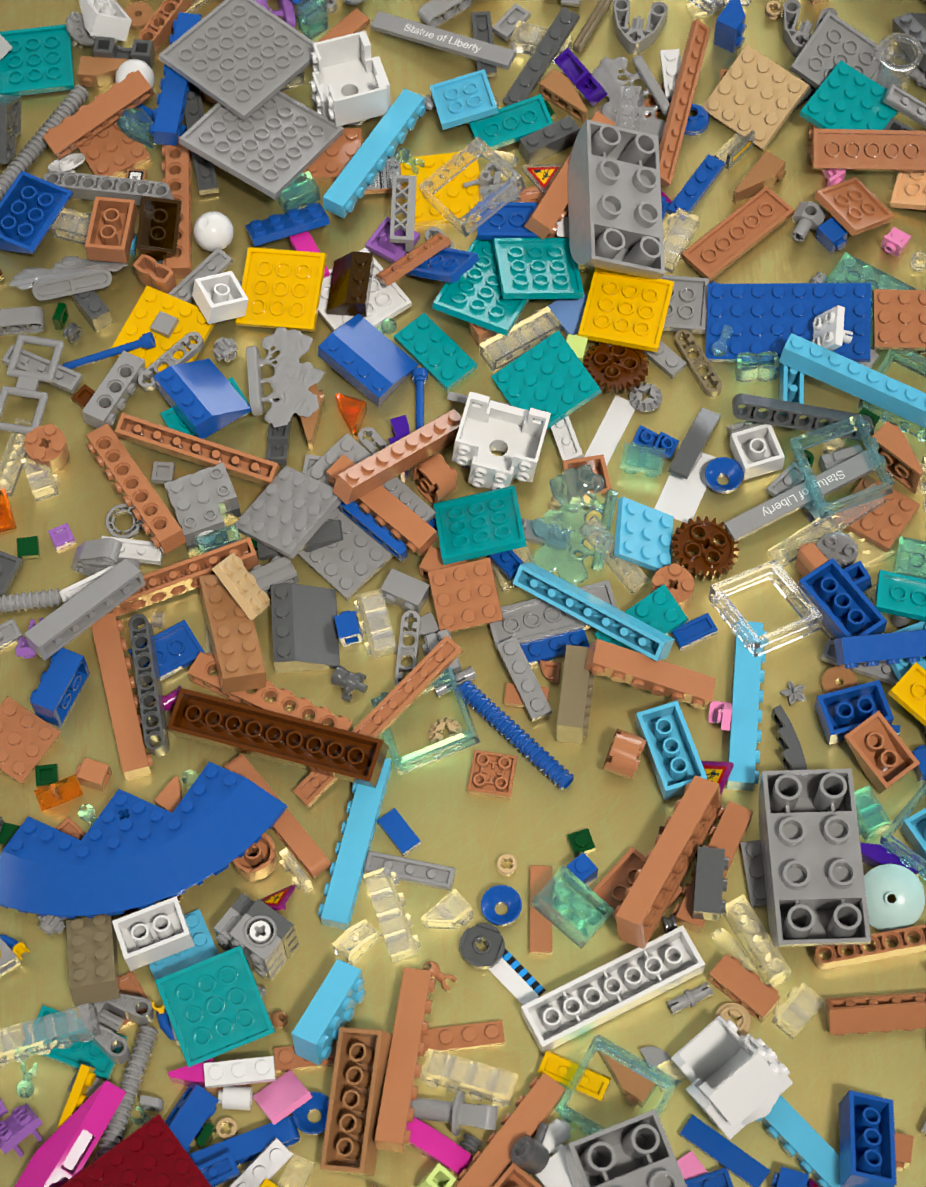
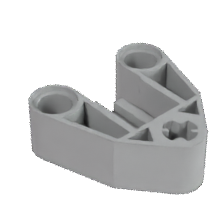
M614 0L612 15L616 37L629 54H640L655 43L667 22V5L664 2L652 4L646 30H643L644 19H641V16L633 18L632 27L628 28L630 1Z
M786 0L782 13L783 40L792 56L797 58L813 35L810 34L813 23H809L810 20L802 21L800 29L797 31L801 4L798 0ZM833 8L823 9L819 20H817L814 32L829 11L838 17L837 11Z
M113 538L85 541L77 547L71 568L78 573L91 576L110 566H114L125 559L118 558L122 543ZM126 558L140 569L141 564L138 561Z
M120 994L121 998L80 1005V1011L90 1039L115 1064H123L129 1059L130 1051L128 1044L123 1037L100 1025V1023L118 1032L122 1028L124 1019L111 1013L113 1012L139 1025L149 1024L154 1018V1012L151 1002L146 998ZM140 1009H148L147 1013L143 1015L137 1014ZM117 1047L124 1048L119 1054L113 1053V1050Z

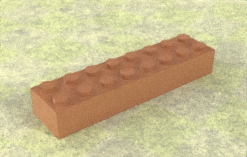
M696 775L691 783H687L684 796L676 802L675 812L672 817L669 816L667 818L663 833L659 834L655 840L654 849L652 852L649 851L647 853L645 864L642 869L637 871L633 886L628 887L625 893V900L615 910L614 917L617 922L616 929L618 930L619 940L642 949L646 947L692 864L698 847L702 846L722 807L720 785L718 783Z

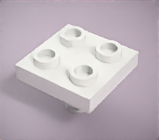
M837 305L815 317L813 322V343L833 351L841 347L842 342L845 344L851 342L852 336L848 335H853V333L843 330L845 307Z

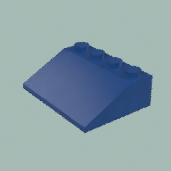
M21 171L0 202V250L34 254L73 195V192Z
M357 314L333 331L318 346V356L377 407L412 374L413 369L419 366L417 362L360 314Z
M210 359L172 365L153 376L159 393L198 438H207L251 411V407Z

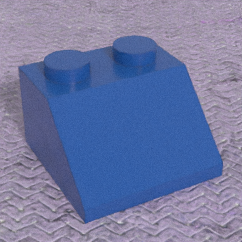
M730 0L716 19L713 44L731 53H734L737 47L740 48L745 40L743 33L746 29V16L740 0Z

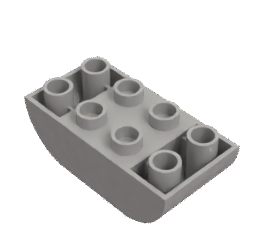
M586 120L576 137L568 167L569 242L571 255L574 261L580 265L657 280L665 274L658 136Z
M852 768L762 771L759 786V834L767 919L773 945L775 947L869 945L871 943Z
M656 1109L568 1143L566 1146L567 1166L573 1187H687Z

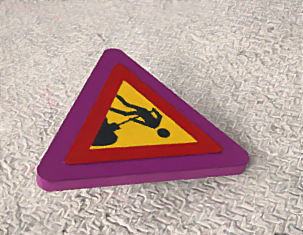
M701 761L708 778L707 780L720 785L721 795L734 767L733 762Z
M288 886L260 900L275 911L285 910V904L295 890V886Z

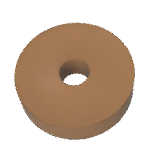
M144 2L131 3L124 10L132 20L130 29L135 31H141L154 15L152 7Z
M833 666L827 669L821 680V688L824 694L857 685L854 673L850 669H845L844 666ZM840 681L842 685L839 686L835 682Z

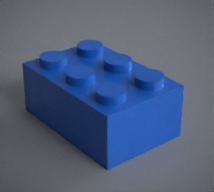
M63 647L53 654L49 669L43 672L39 687L32 692L30 697V703L36 716L59 728L63 725L90 675L84 656Z
M880 680L819 695L814 705L828 745L846 741L845 735L877 711H880L890 725H892L894 720Z

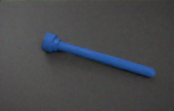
M152 332L144 333L142 337H139V340L64 363L62 366L68 369H75L119 355L123 350L128 352L141 347L147 350L155 348L156 342Z
M415 368L412 370V380L416 384V430L424 426V384L428 380V370L425 368Z

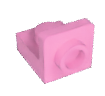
M822 170L824 176L828 179L827 187L844 181L845 170Z
M893 227L890 233L883 237L881 248L887 253L898 257L910 241L911 236Z
M712 701L710 703L708 721L721 724V730L730 731L732 703Z

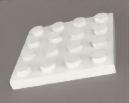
M366 248L359 251L370 253ZM373 257L374 269L367 317L364 318L375 328H378L411 307L412 302L395 282L385 286L377 280L375 275L384 269ZM333 268L329 270L330 276L323 278L318 314L332 331H335L354 316L327 314L326 312Z

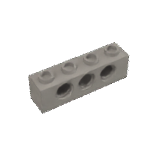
M123 350L83 409L84 423L95 428H99L107 423L109 426H112L115 423L116 415L125 408L127 399L136 391L138 377L146 367L144 359Z

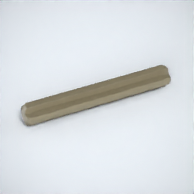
M600 0L572 44L574 51L581 52L613 0Z

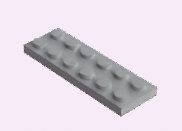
M609 580L578 587L618 608ZM540 598L501 607L504 621L489 624L495 647L496 644L516 636L519 644H524L583 628L584 630L593 628Z

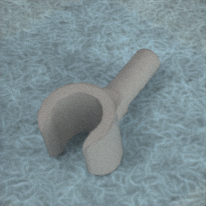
M487 171L482 172L478 179L463 183V187L473 185L487 187L491 181V178L486 179L489 173Z

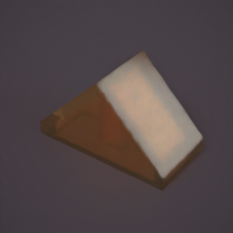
M338 393L335 395L337 406L352 436L355 437L358 435L367 414L366 401Z
M5 488L0 490V532L16 528L11 502Z
M75 774L34 790L42 811L83 795Z

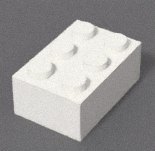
M177 896L112 921L124 959L130 971L195 946Z

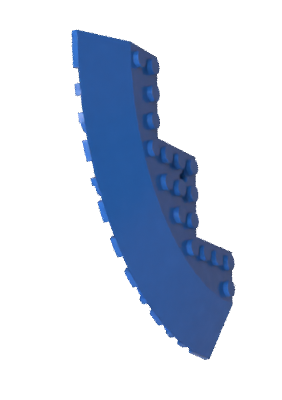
M209 762L173 813L118 789L82 840L76 839L28 816L0 855V906L6 909H17L25 914L29 912L42 917L52 915L58 916L60 919L75 918V916L94 918V915L107 914V916L125 913V910L137 907L138 909L150 907L159 900L179 896L185 893L186 889L196 884L199 886L203 884V880L213 874L216 876L227 869L229 863L238 857L241 858L253 843L257 844L262 839L261 835L268 828L271 829L288 807L246 777Z

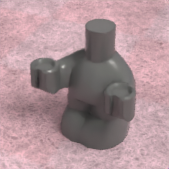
M340 665L332 674L331 684L344 689L342 699L350 702V699L353 698L352 691L358 690L365 693L368 689V686L363 684L366 675L360 672H350Z

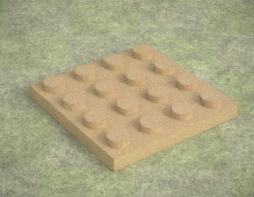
M746 45L702 107L705 108L710 116L746 140L755 134L753 144L764 151L810 86Z

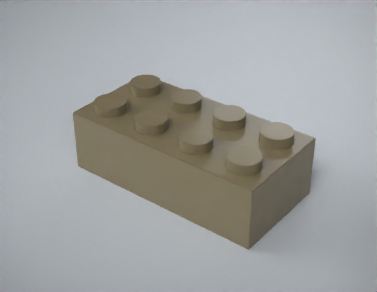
M566 645L556 728L557 742L582 744L583 737H587L594 674L591 671L585 670L589 647Z
M100 914L94 915V918L82 917L66 920L69 989L74 1006L121 998L117 941L112 923V915Z

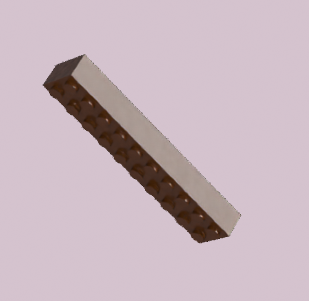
M180 688L167 729L175 736L372 788L377 786L389 746L382 739Z

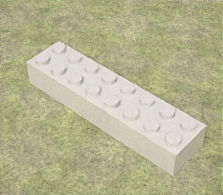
M682 925L648 942L644 949L638 947L521 1006V1016L541 1053L544 1054L547 1050L550 1051L703 973L705 963Z

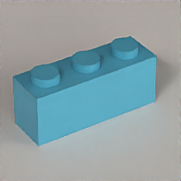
M780 363L779 400L804 404V373ZM780 412V413H779V415H786V414H787L786 412Z

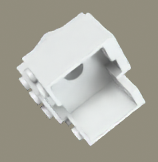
M366 31L313 43L314 52H311V58L315 65H312L313 81H310V86L313 93L311 94L314 105H317L316 111L319 114L335 122L336 127L342 125H361L370 118L386 114L391 107L390 84L380 57L371 58V45Z
M469 392L455 440L452 461L459 465H469L468 483L478 488L485 487L495 490L509 487L511 481L516 478L522 482H533L551 413L530 408V411L491 401L489 396ZM492 451H500V452H502L504 455H503V456H496V455L492 454L491 452H492Z
M719 1015L671 1059L692 1083L686 1091L730 1140L747 1124L767 1116L778 1100L779 1095L791 1086L793 1082L788 1077L790 1071L782 1062L777 1060V1055L759 1037L755 1040L749 1033L745 1037L742 1034L739 1036L736 1033L739 1030L730 1019L725 1021Z

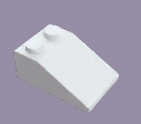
M79 0L84 26L91 37H113L116 42L119 40L126 41L132 20L116 0Z

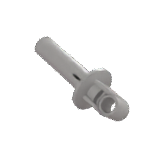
M464 1091L457 1092L454 1102L419 1097L412 1102V1108H415V1118L451 1123L454 1136H459L463 1125L496 1130L498 1106L465 1103Z

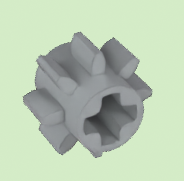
M221 337L213 345V355L218 361L223 359L225 362H230L237 356V343L232 338L228 340L225 337Z
M47 915V917H37L41 922L38 927L50 936L54 932L60 935L66 927L63 922L64 919H60L58 916Z

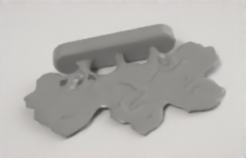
M639 54L632 59L637 71L636 74L626 71L628 60L625 57L619 56L615 59L604 57L600 61V66L593 69L592 76L608 93L606 96L609 97V102L602 106V114L615 122L617 127L658 136V141L661 140L666 121L657 119L655 112L660 109L663 116L667 118L670 103L642 56ZM626 75V78L630 77V79L622 81L618 79V76ZM636 79H642L647 88L639 94L632 90V83ZM650 93L657 105L646 107L644 105V96ZM651 113V116L646 118L645 115Z
M65 256L62 261L55 263L52 269L39 267L25 268L13 277V281L9 283V286L18 287L20 290L32 288V293L36 299L40 301L105 288L112 281L110 272L119 271L128 264L88 260V258L81 259L78 256Z
M277 327L274 334L265 336L262 340V346L269 351L264 359H261L257 346L246 348L251 411L254 416L262 415L265 411L264 401L269 402L271 408L266 413L264 420L272 423L274 428L287 425L294 413H297L299 416L309 417L319 408L317 395L312 394L308 388L319 383L325 373L320 369H314L313 365L309 362L302 364L299 362V358L309 350L313 339L303 335L296 329L287 330L285 327ZM279 350L280 354L270 360L269 358H272V354ZM265 364L272 365L275 371L274 375L262 379V366ZM268 382L273 388V392L264 397L263 383ZM279 398V401L274 402L273 399Z

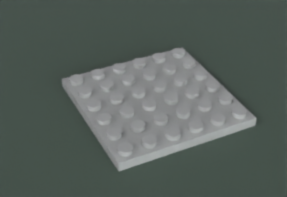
M225 0L161 52L159 60L245 121L313 63L311 52H314L313 43L315 42L254 0Z
M279 91L245 121L218 102L179 138V144L271 198L276 199L343 134L344 127H336L335 122Z
M346 433L304 474L331 486L327 481L326 471L343 454L355 464L370 457L372 454ZM397 477L382 485L425 522L428 523L435 517L436 512ZM338 506L326 521L341 520L343 540L311 552L300 551L297 555L348 601L394 555L343 514Z

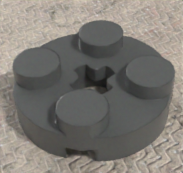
M487 923L476 924V926L466 929L461 936V957L473 968H493L504 955V939L500 931L493 925ZM482 941H485L488 949L479 951L476 944H481Z

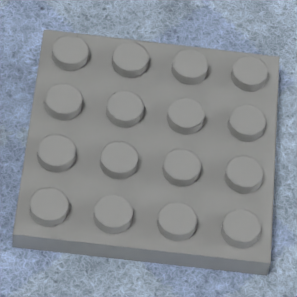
M829 11L789 70L818 89L841 60L875 81L892 54Z
M285 466L274 478L272 484L266 487L233 527L237 532L293 559L341 504L342 500L332 492L333 487Z

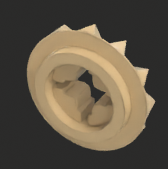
M448 717L441 720L437 719L434 724H431L429 740L438 750H453L463 740L462 726L456 719L452 720ZM445 727H447L449 733H452L448 735L446 741L443 734H440L444 732Z
M726 1003L719 1007L715 1013L714 1020L720 1015L727 1021L730 1014L733 1019H739L736 1022V1026L739 1029L736 1033L740 1036L748 1032L751 1026V1017L744 1006L738 1003Z

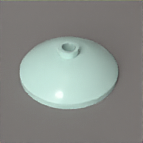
M883 864L871 869L864 875L869 924L872 927L885 932L908 928L919 919L925 905V892L919 878L912 871L897 864ZM889 894H894L896 897L893 903L887 900Z

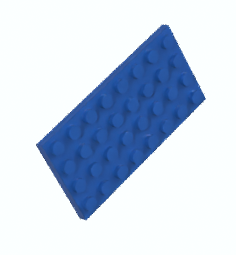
M871 283L708 284L706 357L709 362H779L783 348L791 333L812 342L815 317L839 305L845 307L843 330L851 331L853 335H848L852 336L849 344L842 342V346L833 350V352L855 362H870Z

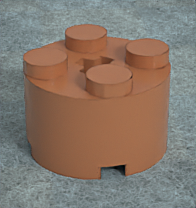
M55 425L39 426L25 435V450L34 469L45 471V473H53L66 465L70 455L69 447L63 432Z
M439 453L431 456L411 471L413 481L417 479L419 483L417 486L418 491L431 503L433 501L438 503L457 489L456 478H458V473L453 467L447 465L443 456Z
M677 563L660 568L652 578L651 593L665 584L682 610L685 611L690 606L695 584L691 573Z
M617 728L614 734L615 739L610 745L603 770L627 779L633 778L634 773L637 771L640 762L639 757L641 752H643L646 740L642 739L641 736Z
M265 832L261 835L262 839L257 844L253 843L245 851L246 854L232 861L236 872L247 881L253 882L264 879L277 866V854L273 840Z

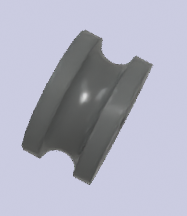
M70 323L65 328L63 337L68 339L69 342L75 343L82 336L83 329L77 327L75 323Z
M673 914L669 918L662 917L665 934L677 928Z
M464 1133V1140L459 1143L463 1149L473 1154H476L478 1152L477 1148L483 1145L479 1139L467 1133Z

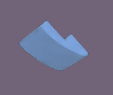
M584 294L583 299H557L544 310L555 325H560L567 336L568 334L575 335L579 332L587 296Z

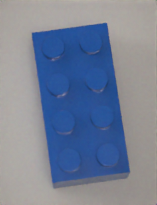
M834 558L799 580L798 594L837 639L882 634L885 631L887 620Z
M849 1090L840 1101V1187L896 1186L893 1100Z

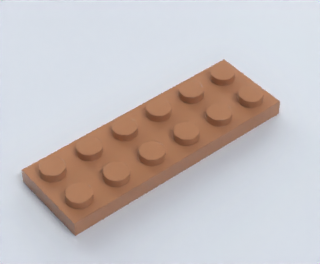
M813 129L812 169L926 172V131Z
M765 186L681 253V258L703 278H709L710 282L794 215V209L770 188Z

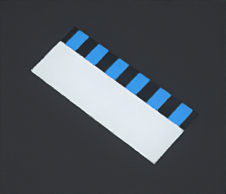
M506 948L500 962L493 968H488L522 1005L537 999L546 991Z

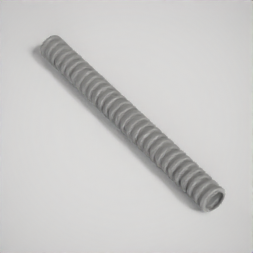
M80 85L74 86V89L64 98L60 106L49 116L46 123L42 124V127L32 136L28 144L21 149V153H18L17 157L10 162V166H7L6 170L0 174V201L19 173L27 171L32 162H35L39 154L46 149L48 143L43 138L46 131L52 127H57L67 116L74 115L79 109L78 107H81L82 103L88 99L89 93L84 87Z
M55 588V591L49 589L47 592L42 590V592L35 591V593L30 591L28 594L22 592V595L16 593L15 596L9 594L7 597L2 595L0 597V614L2 612L8 613V611L13 613L15 610L21 612V609L28 611V608L34 610L36 607L37 609H41V607L48 608V606L53 608L54 605L60 607L62 604L60 590Z
M146 1025L139 1027L140 1033L136 1035L138 1039L134 1041L133 1053H130L129 1056L131 1060L127 1061L128 1067H125L126 1074H123L124 1080L120 1082L121 1087H119L126 1091V1094L107 1125V1129L103 1132L105 1135L101 1137L102 1143L98 1145L100 1150L96 1151L97 1157L93 1161H96L119 1144L120 1139L124 1137L122 1133L126 1131L125 1125H128L127 1118L131 1116L129 1112L133 1110L132 1104L136 1102L134 1098L138 1096L139 1084L143 1081L141 1077L145 1075L143 1071L147 1069L146 1063L150 1061L148 1057L152 1055L153 1043L157 1040L155 1036L159 1034L157 1029Z

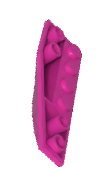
M106 1080L36 1150L14 1187H61L80 1173L124 1098L126 1091Z

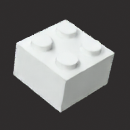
M232 271L195 279L192 297L208 324L245 316L248 297Z
M770 424L759 425L731 434L729 447L735 461L742 468L743 480L783 469L785 456Z

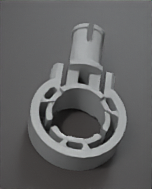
M119 504L108 512L106 527L113 537L133 539L140 533L142 521L135 519L132 507L128 508L126 504ZM114 514L116 516L128 514L133 517V525L130 529L124 530L125 535H119L122 532L115 527L116 518L113 516Z

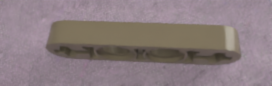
M686 329L677 331L674 344L684 361L687 362V366L701 389L709 397L718 396L721 393L722 382L693 334ZM681 337H683V339H687L688 347H686V343L684 342V340H680ZM696 352L699 356L696 359H691L688 357V353ZM704 367L708 370V373L702 375L697 370ZM708 379H710V383L712 384V386H716V389H713L712 387L709 388Z

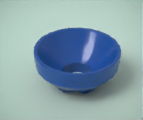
M692 103L690 110H695L698 114L695 117H688L684 134L689 136L703 133L709 125V115L705 108L699 104Z
M727 457L712 460L705 470L707 485L718 493L726 494L735 491L743 479V471L740 464ZM725 476L729 479V483L721 485L717 482V478Z
M497 885L488 889L483 895L481 910L486 920L491 924L507 926L519 917L522 910V901L517 891L506 885ZM498 904H505L508 907V912L504 915H498L495 912V907Z
M310 1092L312 1098L293 1111L292 1117L300 1131L308 1135H318L325 1132L329 1098L320 1092ZM313 1110L319 1111L322 1115L317 1123H312L308 1120V1114Z

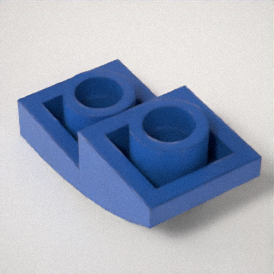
M640 425L631 445L648 453L671 459L679 440L662 431L657 434Z

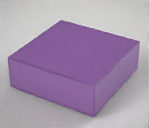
M68 523L48 531L57 551L76 543Z

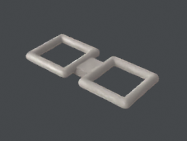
M24 334L17 336L6 374L9 377L18 378L16 387L3 386L0 390V419L8 395L39 399L31 427L0 422V430L27 434L40 426L49 396L46 392L38 391L40 382H53L64 347L63 341ZM24 343L55 348L47 374L16 369Z

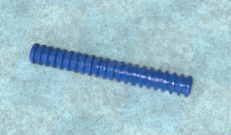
M470 680L465 681L459 687L457 695L462 696V700H467V704L471 705L472 709H476V712L481 714L482 718H486V722H491V726L496 727L495 730L497 732L500 731V734L505 736L507 741L510 740L511 745L515 744V748L517 750L520 749V753L525 754L526 758H530L529 761L534 763L535 767H540L539 770L541 772L544 771V775L549 776V780H554V784L559 785L560 790L566 789L574 780V775L569 774L568 769L564 770V766L559 765V761L554 760L553 756H549L550 753L545 751L544 747H539L540 744L538 742L535 743V739L530 738L528 733L525 734V730L520 729V725H515V721L510 720V716H505L506 713L501 711L500 707H496L494 702L491 703V699L486 698V694H481L482 691L477 689L476 685H472Z

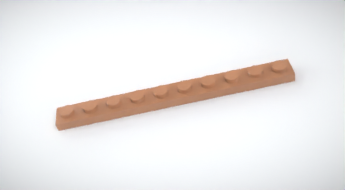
M698 19L692 21L659 146L660 182L665 187L672 183L711 31L708 26Z
M446 635L351 732L379 738L463 653V650ZM311 772L293 792L310 808L338 778Z
M502 1020L428 1029V1034L423 1035L422 1043H425L424 1055L505 1045ZM335 1040L328 1059H324L320 1066L297 1056L294 1046L274 1048L276 1073L334 1066L337 1041Z

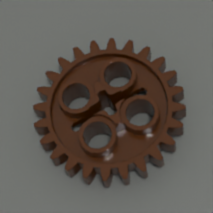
M598 342V347L592 345V351L587 350V356H584L583 362L584 367L597 385H599L601 391L607 389V394L611 390H614L615 394L622 390L625 394L627 388L634 391V385L640 387L641 381L645 382V376H648L649 369L648 355H644L645 350L608 343L603 344L602 342Z
M697 516L695 522L689 518L687 524L682 522L680 528H676L675 534H673L671 539V556H676L674 563H681V567L686 568L690 573H694V579L701 575L702 581H704L706 576L713 581L715 575L720 579L723 573L727 575L729 570L733 569L738 559L739 549L736 547L739 542H734L727 529L723 528L724 522L718 525L716 524V518L709 522L708 516L705 517L704 521H701L700 517Z

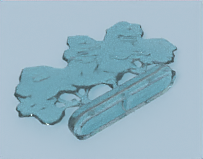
M582 465L579 469L569 468L562 475H557L551 479L549 484L552 495L558 500L561 508L558 511L551 509L544 514L543 518H537L531 522L536 536H540L546 541L545 545L535 551L532 563L552 574L554 571H557L561 579L576 587L588 578V572L583 565V559L593 556L592 570L602 571L618 496L617 490L608 489L604 503H598L595 494L602 490L605 480L601 475L593 473L590 465ZM593 489V494H591L588 490ZM584 494H587L592 498L590 502L593 503V505H590L585 502V500L583 499ZM586 506L590 507L587 511L583 510ZM592 510L599 511L602 514L599 528L588 527L585 522L587 514ZM590 533L597 534L594 550H589L583 545L584 540ZM576 552L582 553L580 557H577L575 554Z

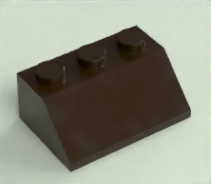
M142 196L135 260L141 254L149 255L156 261L176 255L182 201Z
M352 251L334 261L327 314L347 316L360 314L362 317H367L374 269L373 253Z

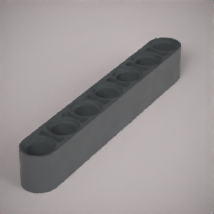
M737 394L732 400L733 414L741 420L861 441L870 440L874 435L872 419L863 414L749 394ZM746 405L744 408H738L737 406ZM760 408L767 409L764 412L758 411ZM780 412L787 413L786 415H779ZM802 415L807 416L805 419H800L799 417ZM821 419L828 420L826 422H819ZM841 423H848L846 426H840ZM863 426H867V427H868V428L865 429V430L860 429V428L863 427Z
M135 614L129 620V631L144 741L154 756L162 757L168 753L170 744L154 631L146 616ZM147 643L144 648H140L143 644ZM150 662L147 667L143 668L146 663ZM149 682H153L151 686L146 687ZM155 701L153 706L148 707L151 702ZM158 721L156 726L151 727L153 722ZM161 741L159 746L154 747L156 742Z

